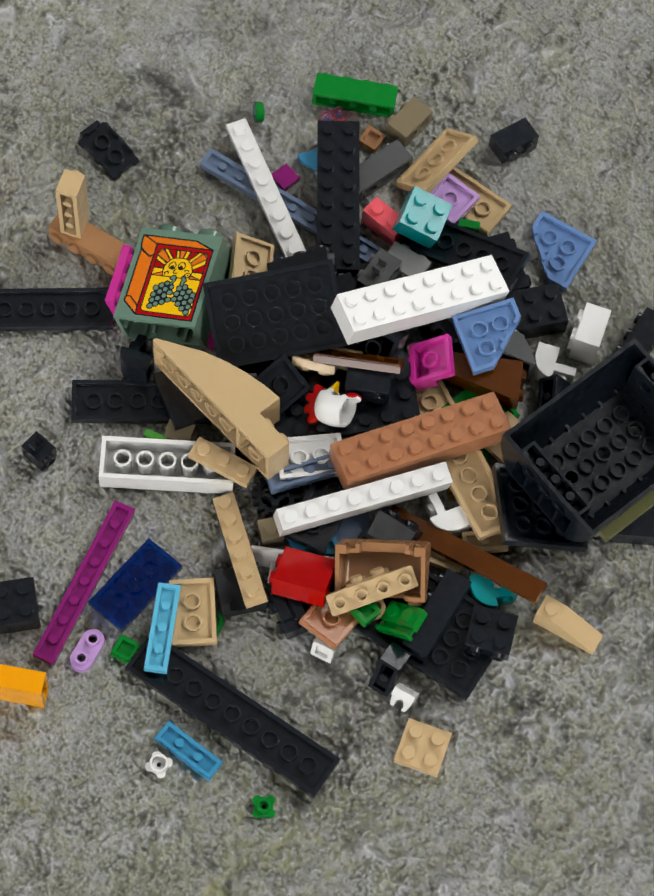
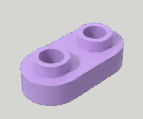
M90 629L81 637L70 656L71 667L76 672L84 673L92 668L105 645L102 632L97 629ZM91 637H96L97 641L91 643L89 642V639ZM80 656L86 658L83 662H79L77 659Z

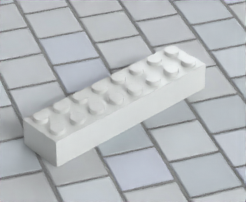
M489 255L337 294L331 309L349 345L444 320L463 312L503 301L509 293V289L493 256Z

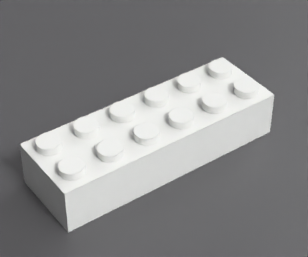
M102 436L99 467L100 487L228 494L233 492L234 482L188 458V454L196 441ZM211 442L235 455L236 447L233 443Z

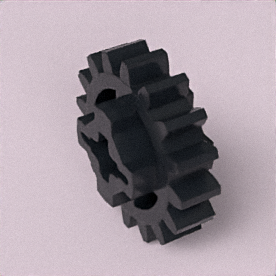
M259 478L260 485L255 484L254 491L256 492H252V499H255L253 500V507H258V514L264 512V519L268 518L269 515L273 517L276 509L284 505L297 504L296 502L300 501V495H297L299 493L298 487L271 495L269 488L267 489V481L263 478ZM274 495H278V499H274Z

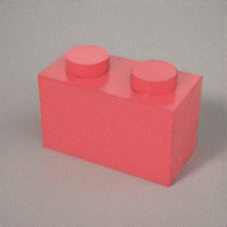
M376 197L363 209L362 223L390 246L395 241L399 242L403 235L392 230L398 213L381 199Z

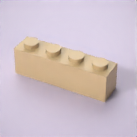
M64 169L55 190L60 231L63 234L81 239L90 218L86 176L77 170Z

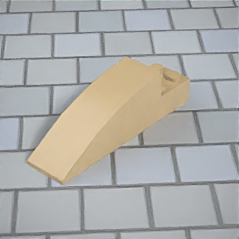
M155 338L153 340L154 364L253 465L258 467V470L268 480L289 465V440L285 434L279 433L274 427V424L280 420V397L248 373L220 358L162 339Z

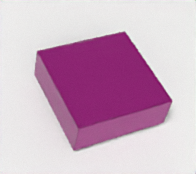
M284 164L271 174L275 184L284 191H287L300 181V177L287 164Z

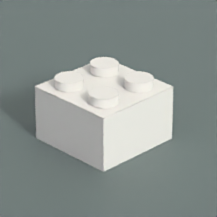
M588 302L584 310H579L567 349L571 350L569 358L590 365L594 364L612 310Z

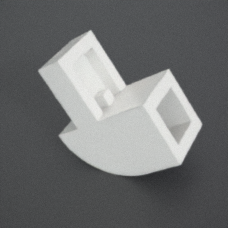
M539 342L533 369L538 381L540 378L558 374L572 384L577 368L556 363L560 348Z
M437 492L428 495L425 507L430 516V524L456 537L460 536L461 532L470 531V523L461 506L446 511Z

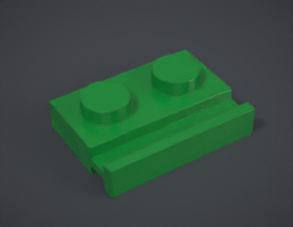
M391 600L380 618L382 620L379 625L376 624L375 628L381 633L412 641L413 638L411 636L414 632L417 633L428 613L424 609Z

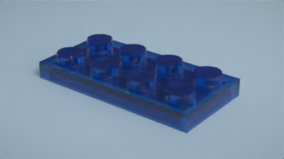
M148 538L88 601V605L123 633L156 598L158 582L169 584V580H172L183 569V566Z

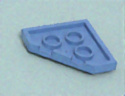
M541 211L531 227V233L547 282L550 284L558 283L559 288L566 292L595 247L597 240Z
M514 298L452 316V323L473 376L495 369L519 324L521 315Z

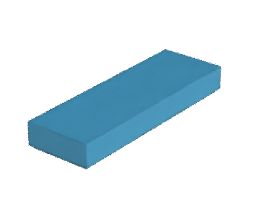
M168 721L154 738L156 742L208 782L223 765L222 760L171 721Z

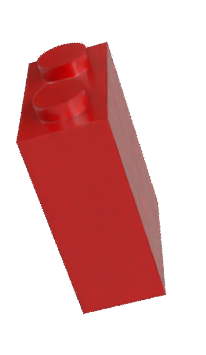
M285 547L283 554H279L277 557L276 571L272 570L269 577V584H272L271 594L324 607L327 600L326 594H329L335 579V559Z

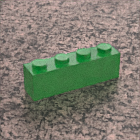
M317 73L312 104L389 118L394 114L398 86L388 83H375L370 80H357L348 76L340 77L329 73Z

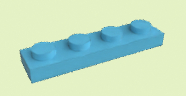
M158 582L144 664V671L167 674L181 585Z

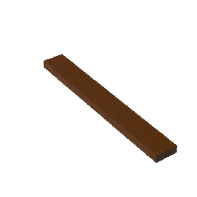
M395 505L391 507L400 513L399 517L416 522L419 525L418 528L424 531L419 541L431 542V551L534 604L538 602L547 588L546 582Z

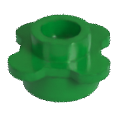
M256 795L253 797L254 810L252 815L255 818H273L276 812L273 809V804L275 803L274 796L260 797Z

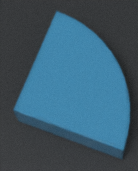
M317 149L298 154L297 158L302 165L317 171Z

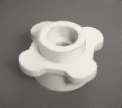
M155 751L150 762L146 763L145 769L148 772L152 771L161 779L166 776V771L169 767H172L173 761L171 758L161 754V752Z

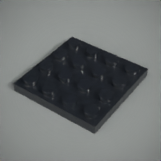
M494 463L492 475L502 545L585 553L588 549L587 541L574 542L566 539L507 472L505 464ZM573 475L565 476L567 480L576 483V478Z

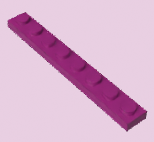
M116 500L114 501L33 653L34 658L52 666L55 665L135 514L134 508Z

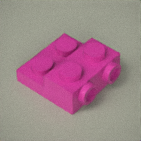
M449 334L409 345L408 362L411 368L409 380L419 391L439 385V380L455 376L452 337Z

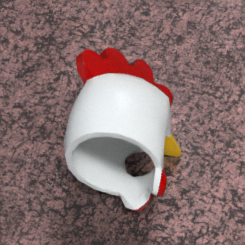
M335 382L330 388H324L319 384L314 385V393L306 395V400L309 401V404L304 407V412L309 414L307 422L309 424H316L320 421L333 427L348 426L354 417L357 403L362 400L361 396L356 393L339 395V382Z

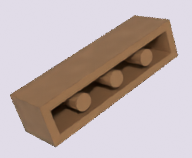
M57 214L48 226L50 238L57 244L67 246L72 253L84 256L91 264H98L108 274L113 275L122 246L126 244L90 223H87L81 239L63 234L60 231L59 215Z

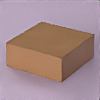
M369 125L359 137V145L375 154L386 140V135Z

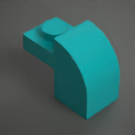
M478 574L468 576V580L472 582L468 591L469 596L487 608L497 610L498 604L507 606L517 599V594L503 587L494 589L493 582Z

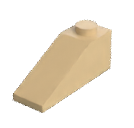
M546 595L533 620L537 625L593 655L603 637L599 631L568 606Z

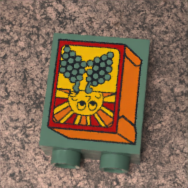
M161 224L158 229L142 227L113 316L125 338L136 339L138 334L147 336V341H153L155 338L179 345L206 348L211 333V325L202 283L227 279L231 262V253L219 232L212 229H201L198 234L187 233L171 224Z

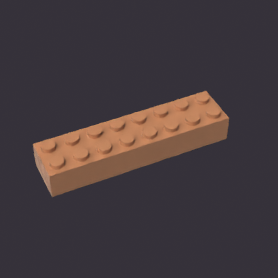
M490 392L333 442L330 446L329 457L343 489L346 490L428 467L501 443L502 435L510 430L511 426L495 393Z

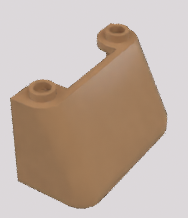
M356 538L340 540L335 544V591L346 588L345 582L349 581L350 577L357 574L362 576L370 574V570L376 567L383 566V569L388 567L389 571H393L407 565H412L418 587L387 598H404V601H408V605L421 606L422 602L425 603L427 601L431 542Z

